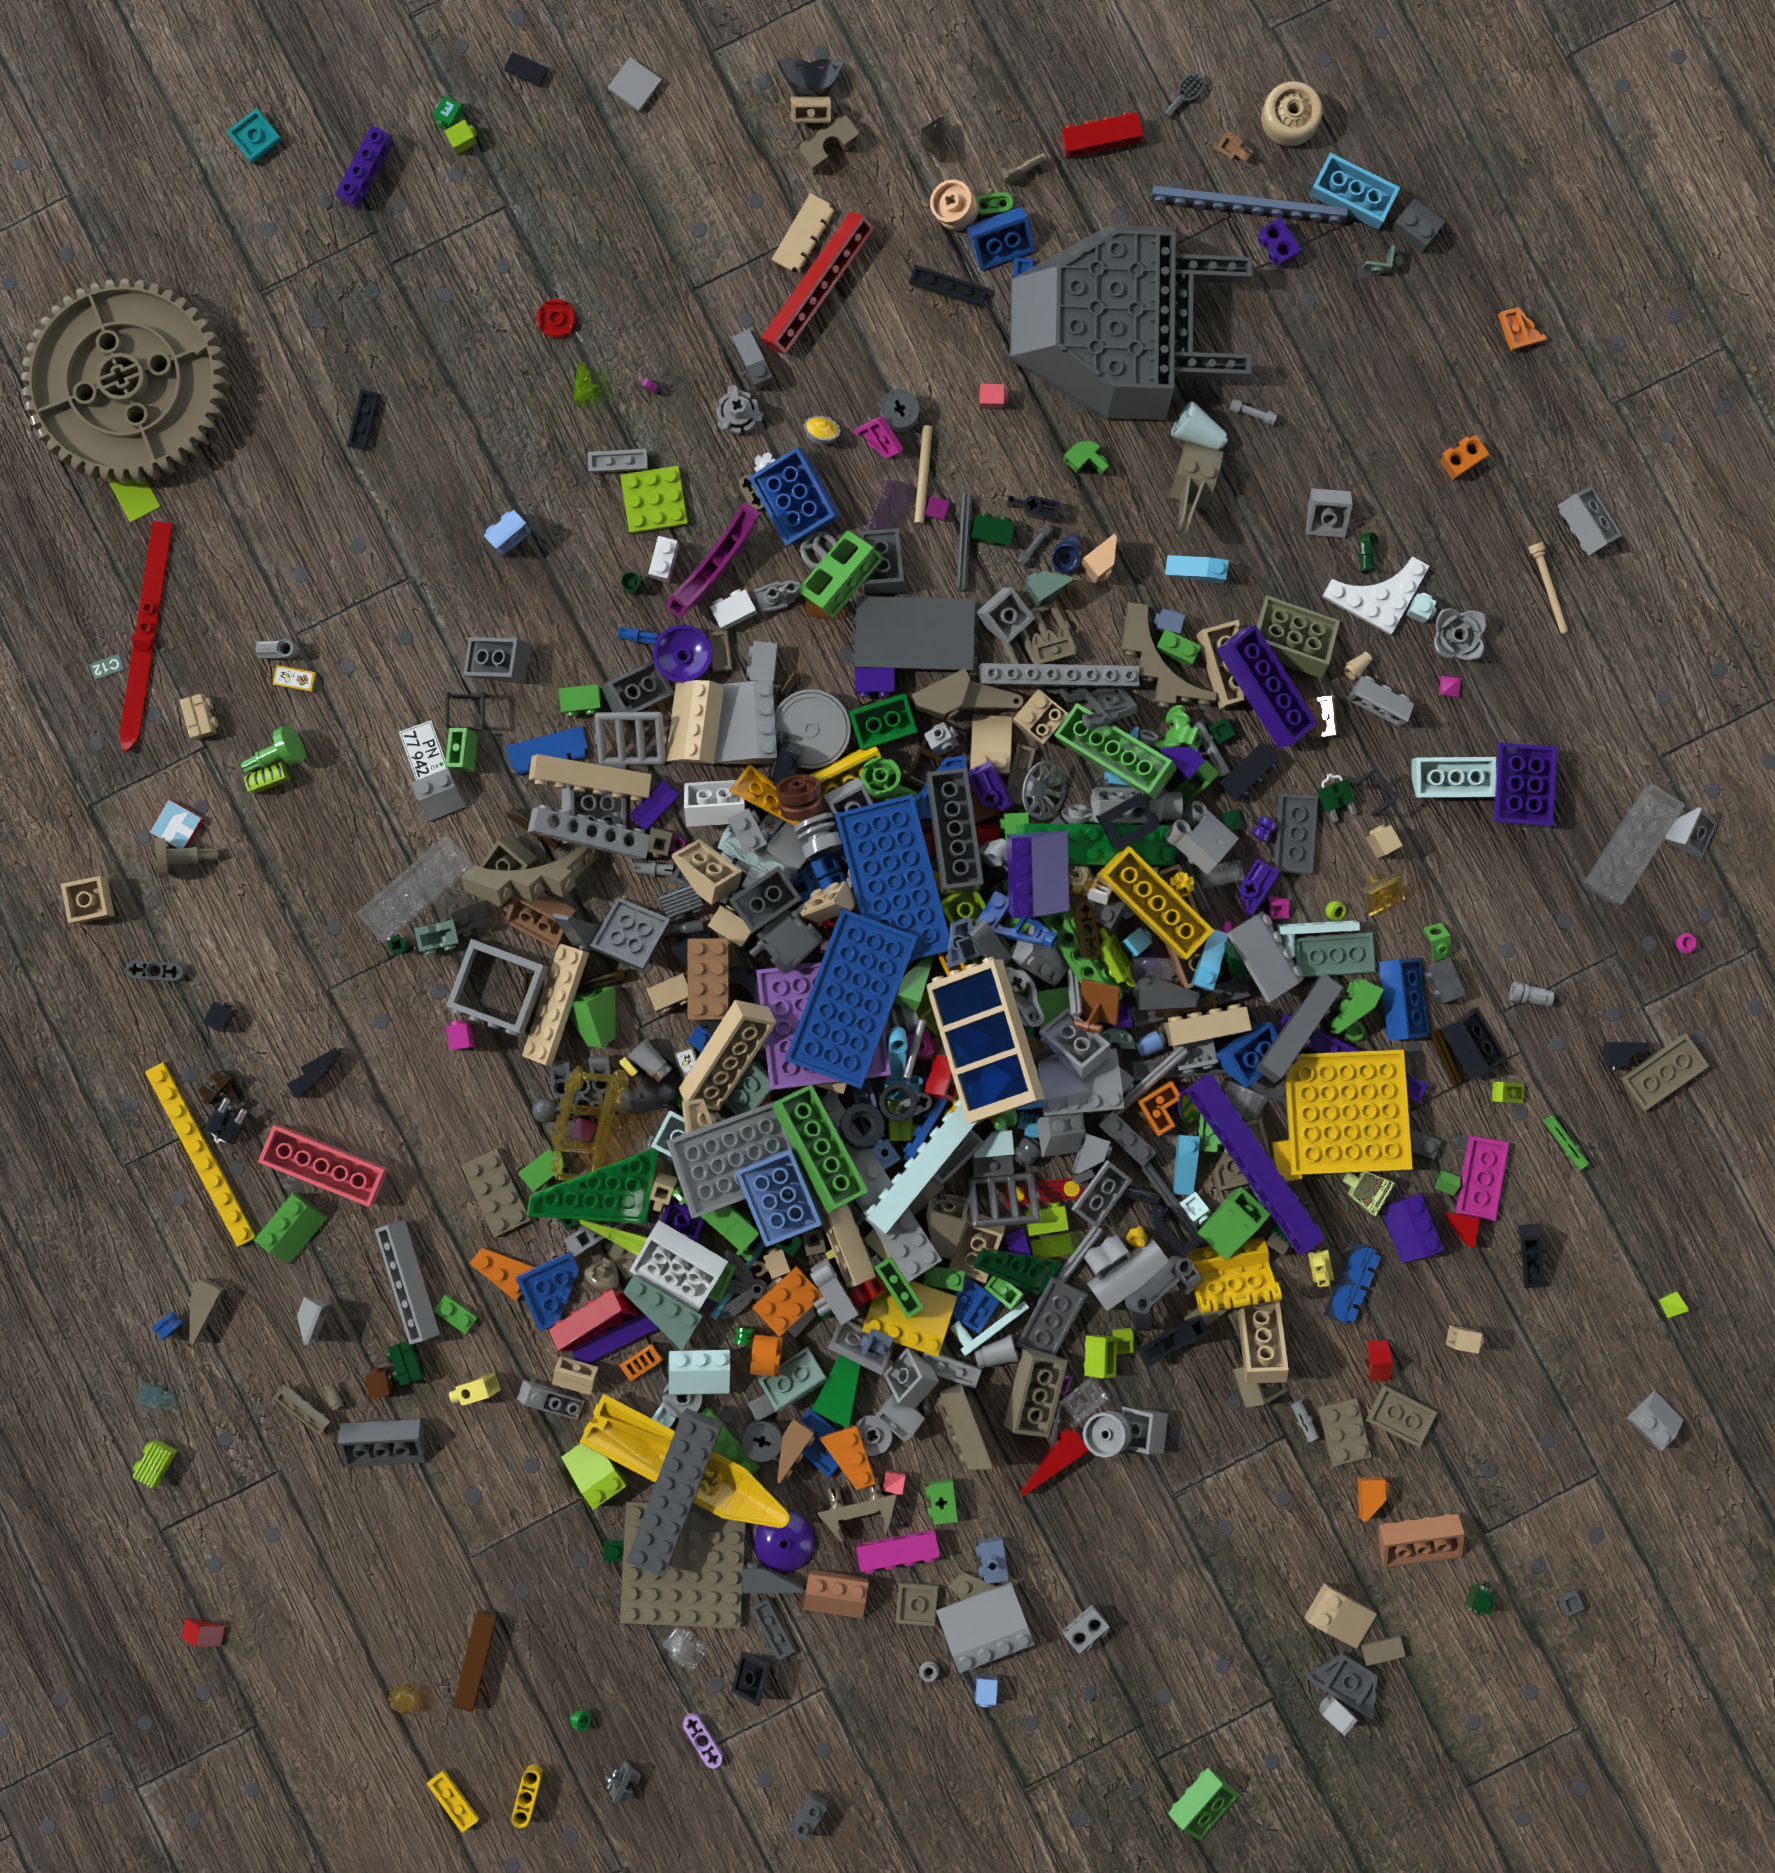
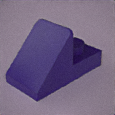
M1123 995L1119 1000L1117 1024H1109L1112 1026V1029L1132 1028L1128 995Z

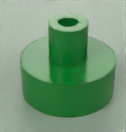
M578 1710L571 1715L570 1722L572 1728L579 1732H585L591 1723L590 1713Z

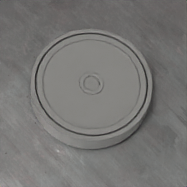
M815 689L795 692L782 701L774 714L776 746L780 738L777 736L778 731H784L792 734L791 739L787 740V742L805 747L801 768L816 769L825 767L835 762L844 753L849 744L851 736L849 715L842 703L829 693Z

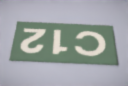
M119 654L89 664L94 680L124 670Z

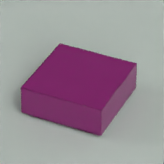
M930 496L925 516L944 521L949 501Z

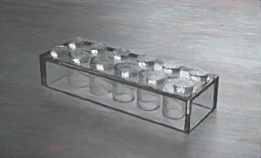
M1652 783L1645 785L1582 885L1614 906L1623 905L1685 804Z
M446 834L356 914L382 943L388 944L391 937L397 936L461 880V876L475 864L452 837Z

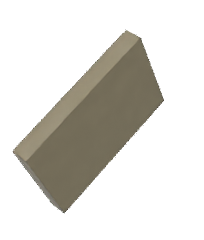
M1382 1385L1365 1420L1421 1448L1438 1412Z

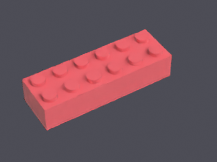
M280 1124L272 1126L258 1160V1163L368 1207L374 1206L389 1168Z

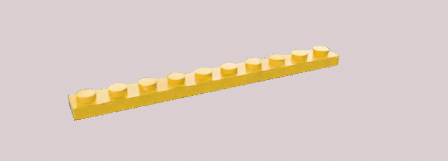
M165 1062L145 1071L236 1246L239 1247L256 1238L255 1232Z

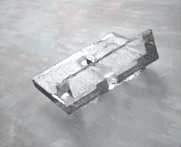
M1090 1377L1065 1397L1061 1404L1079 1424L1109 1398L1094 1379ZM1080 1393L1088 1400L1086 1404L1078 1396Z

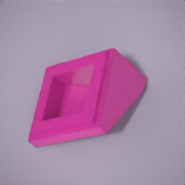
M1441 676L1439 696L1459 698L1461 678Z
M1268 896L1270 919H1288L1289 900Z

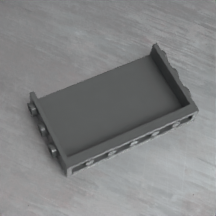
M857 596L856 613H852V625H856V633H852L851 645H855V653L851 652V664H855V668L962 670L965 668L969 670V673H973V668H977V656H974V648L978 647V636H974V628L978 629V617H975V599Z

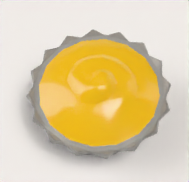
M823 415L809 416L803 424L807 437L817 444H829L841 432L840 426L836 424V421Z

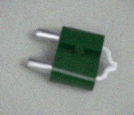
M1328 774L1327 778L1322 782V786L1316 789L1324 812L1329 811L1332 822L1339 820L1335 809L1341 805L1347 804L1350 814H1356L1357 811L1353 802L1356 800V796L1349 777L1342 778L1340 775ZM1330 777L1334 779L1339 778L1338 780L1333 781V783L1325 785V783L1329 781Z

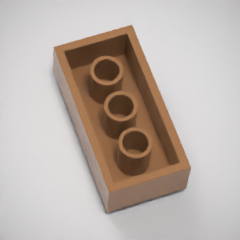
M688 939V1020H723L730 1009V940Z

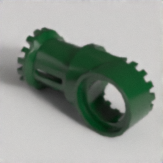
M1370 532L1360 536L1361 551L1357 553L1358 557H1360L1359 573H1366V571L1373 573L1376 571L1373 556L1375 555V549L1379 546V539L1376 533Z

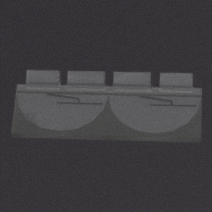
M733 830L721 846L724 850L720 855L731 863L735 858H738L739 860L735 866L746 874H749L753 869L755 872L751 877L755 880L776 866H780L791 884L794 883L800 874L794 872L763 847L746 855Z

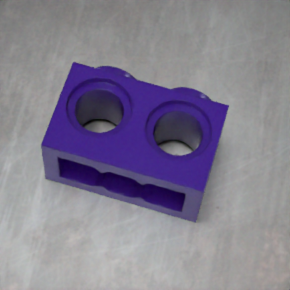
M1281 217L1260 229L1258 241L1263 248H1266L1269 253V260L1272 264H1276L1277 268L1298 257L1301 249ZM1268 233H1275L1277 238H1270ZM1278 250H1286L1287 255H1281Z

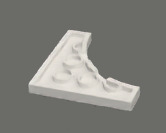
M1412 556L1406 566L1394 577L1370 586H1353L1332 579L1322 598L1391 635L1428 570L1429 565Z

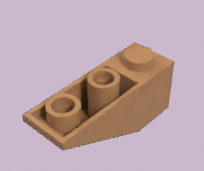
M794 1417L783 1433L777 1478L779 1484L782 1479L785 1481L792 1473L790 1468L793 1463H799L804 1455L801 1453L805 1446L809 1448L815 1439L812 1436L815 1430Z

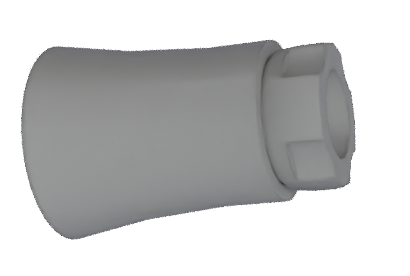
M645 1038L628 1055L630 1060L639 1065L651 1077H654L657 1082L672 1069L652 1046L648 1038Z
M1012 1335L974 1350L980 1369L986 1366L988 1368L1004 1363L1019 1362Z

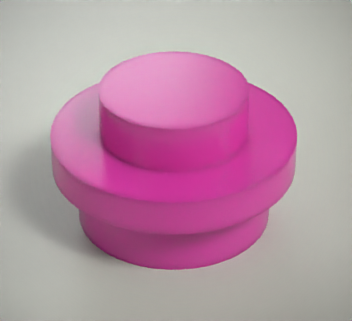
M1687 933L1680 935L1676 940V947L1682 953L1694 951L1697 945L1695 937Z

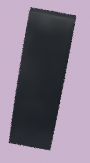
M334 1048L300 1067L304 1074L287 1083L294 1098H299L310 1091L328 1074L341 1053L340 1048Z

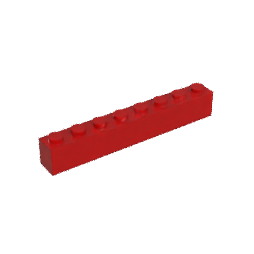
M853 212L847 215L764 332L761 339L772 350L782 354L788 352L875 229L864 215Z

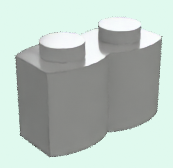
M1117 1235L1106 1238L1101 1246L1091 1248L1084 1256L1087 1264L1099 1280L1108 1277L1116 1269L1123 1267L1132 1260V1256Z

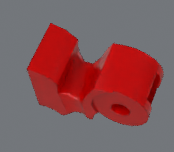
M878 1275L851 1290L849 1295L855 1306L858 1307L888 1291Z

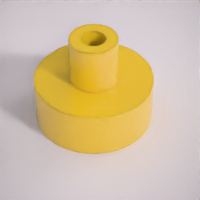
M1140 1226L1137 1229H1130L1126 1237L1130 1245L1138 1248L1144 1247L1148 1239L1144 1228Z

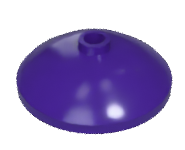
M676 625L665 630L657 638L653 647V660L657 670L666 679L677 683H684L700 678L708 670L712 660V648L707 636L699 629L689 625ZM683 655L687 656V659L684 661L680 659Z
M788 1511L790 1520L785 1527L776 1528L759 1525L755 1534V1550L758 1557L767 1567L780 1572L793 1571L803 1566L810 1558L814 1549V1533L810 1524L804 1517L792 1511ZM786 1541L788 1545L786 1547H782L780 1545V1542Z

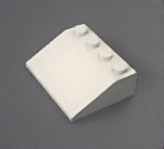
M658 1221L629 1271L698 1312L728 1261L663 1222Z

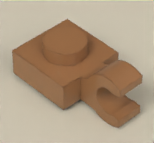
M1229 130L1225 132L1216 147L1217 150L1229 158L1233 159L1237 155L1245 162L1253 153L1250 148L1241 146L1244 140Z

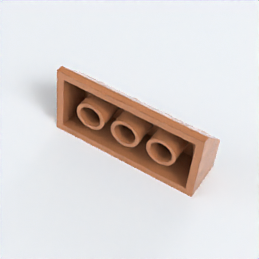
M1445 1514L1439 1517H1425L1423 1519L1404 1520L1403 1522L1396 1523L1387 1522L1379 1525L1378 1539L1383 1568L1462 1557L1465 1534L1459 1515Z

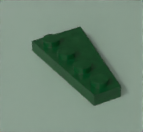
M986 1248L981 1249L973 1262L975 1269L1039 1296L1042 1295L1051 1276L1054 1277L1062 1265L1059 1260Z

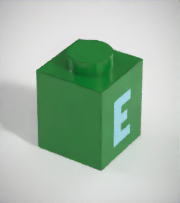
M444 95L433 113L436 121L435 124L439 128L446 130L458 124L464 114V110L461 104Z

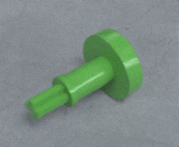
M286 725L276 729L273 732L274 744L255 752L254 757L242 762L241 768L244 769L245 773H248L260 766L265 768L281 758L291 766L304 761L305 750L299 736L291 727Z

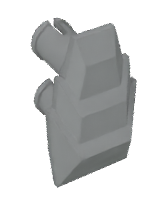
M776 581L754 590L761 613L788 607V604L795 602V599L801 596L797 591L801 583Z

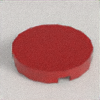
M548 300L542 307L540 306L537 312L538 327L549 338H564L575 328V312L571 305L564 300Z

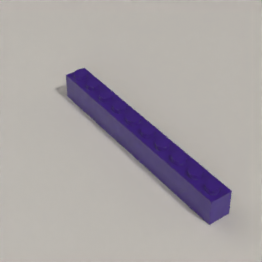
M1211 1074L1202 1076L1185 1089L1186 1093L1297 1253H1308L1324 1239L1320 1228L1313 1223L1309 1212L1299 1203L1298 1196L1290 1190L1286 1179L1279 1174L1275 1163L1264 1152V1147L1257 1142L1252 1130L1245 1125L1241 1114L1230 1103V1098L1220 1089L1216 1078L1211 1076Z

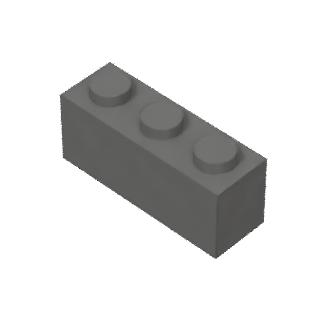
M1110 1111L1097 1124L1140 1166L1143 1167L1155 1155L1156 1151L1113 1111Z

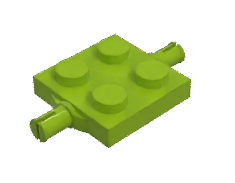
M1104 926L1099 928L1097 931L1103 942L1099 955L1102 961L1108 965L1111 977L1115 978L1117 983L1126 981L1128 988L1136 986L1131 976L1132 964L1115 933L1113 932L1108 935Z

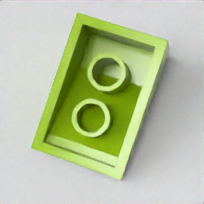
M581 1443L561 1457L580 1492L593 1510L628 1484L627 1479L613 1460Z

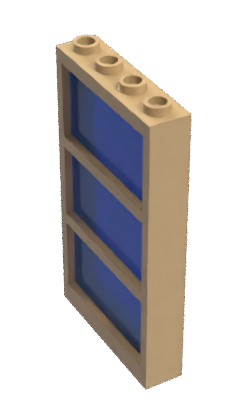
M994 957L983 959V963L977 965V963L967 965L964 971H960V969L951 971L948 977L939 976L933 978L932 983L926 985L967 1124L976 1123L1045 1099L1003 959H994Z

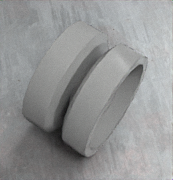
M1105 1411L1093 1415L1088 1419L1083 1429V1439L1088 1450L1094 1455L1104 1458L1120 1454L1126 1450L1131 1443L1133 1435L1128 1419L1116 1411Z

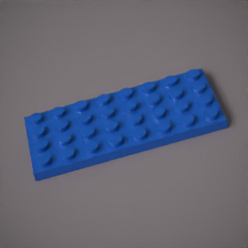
M913 794L835 814L861 916L917 936L909 961L948 951L949 933Z
M841 909L785 1061L861 1089L917 936Z

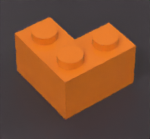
M1172 1081L1166 1082L1135 1101L1156 1136H1160L1175 1126L1165 1109L1179 1099V1092Z

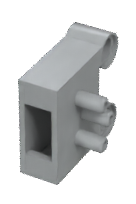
M1194 801L1183 812V820H1177L1166 831L1165 838L1188 857L1190 864H1196L1203 872L1208 874L1239 838L1211 814L1202 802Z
M828 1258L810 1268L812 1272L810 1275L824 1296L814 1302V1306L820 1316L832 1310L840 1324L843 1325L859 1315L858 1307L855 1306L848 1290Z

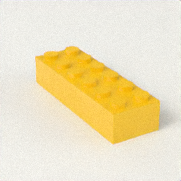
M1130 846L1121 849L1097 874L1182 959L1187 960L1214 931Z

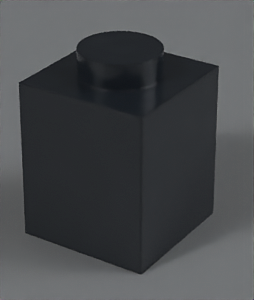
M223 1000L221 1002H213L202 1023L218 1032H225L236 1011L231 1009V1004Z

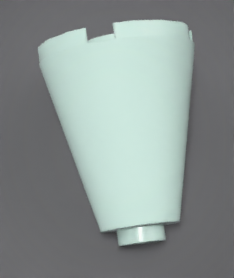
M1188 402L1179 414L1180 419L1178 423H1174L1171 436L1214 450L1222 449L1228 440L1226 438L1227 433L1196 403Z

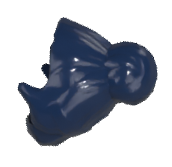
M1072 534L1066 537L1065 541L1060 542L1052 552L1051 563L1056 572L1070 574L1080 567L1083 555L1081 550L1082 542L1078 535Z

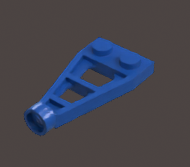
M996 891L975 923L976 925L983 919L999 937L1046 946L1050 949L1054 948L1059 938L1058 934L1048 930L1034 917L1019 918L1018 924L1012 929L1002 927L1000 923L1007 912H1009V897ZM1026 922L1036 927L1033 936L1020 933Z

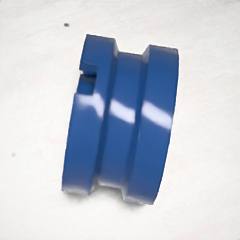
M174 1310L171 1312L172 1314L168 1313L152 1327V1331L159 1334L161 1341L170 1337L184 1324L182 1319L176 1317L177 1313Z

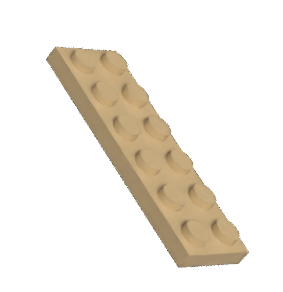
M559 943L527 1042L524 1046L523 1057L552 1067L589 955L588 952Z

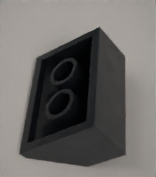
M1477 1007L1449 1022L1441 1029L1445 1040L1450 1044L1454 1055L1459 1059L1464 1072L1471 1081L1491 1072L1507 1058Z

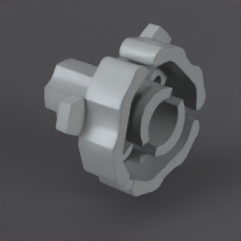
M736 385L728 387V393L719 400L720 407L716 409L719 421L717 426L722 431L727 429L729 433L739 436L741 428H734L731 424L743 426L751 420L750 424L744 427V432L749 433L756 426V422H761L763 413L759 411L756 399H752L751 405L749 402L751 400L749 392L738 391ZM722 407H723L724 418L721 416V408H722Z

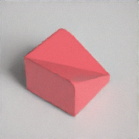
M885 1470L883 1491L902 1495L905 1473Z

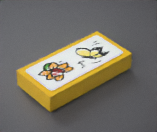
M276 665L273 685L313 692L317 673Z

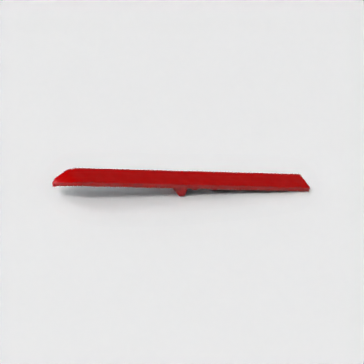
M152 521L135 635H132L131 638L133 649L120 725V742L124 753L130 751L136 744L141 732L173 524L167 522Z

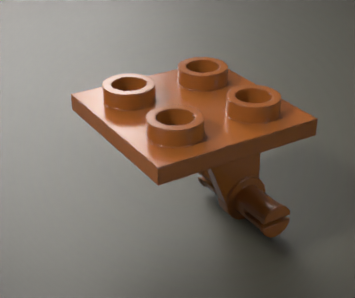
M1083 978L1081 983V1016L1088 1018V1020L1085 1022L1076 1019L1074 1020L1073 1027L1084 1029V1032L1087 1033L1092 1031L1101 1034L1103 1026L1097 1025L1098 1021L1116 1025L1118 1021L1120 987Z

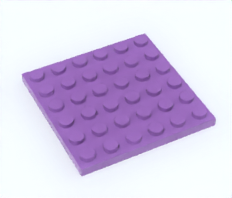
M821 963L799 965L787 974L782 973L778 968L756 970L760 1005L769 1007L776 1021L775 1026L765 1040L770 1090L841 1082L785 1061ZM885 1026L865 1079L891 1076Z

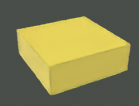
M627 1057L619 1061L630 1076L633 1077L639 1073L638 1069Z

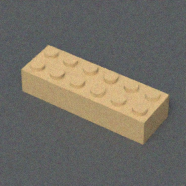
M738 1000L733 1002L679 1087L684 1101L704 1099L708 1109H721L776 1024L769 1007Z

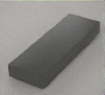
M769 1597L752 1605L750 1608L777 1660L780 1661L795 1653L796 1649Z

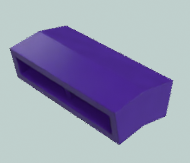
M662 779L649 793V798L643 799L629 816L647 832L680 795Z

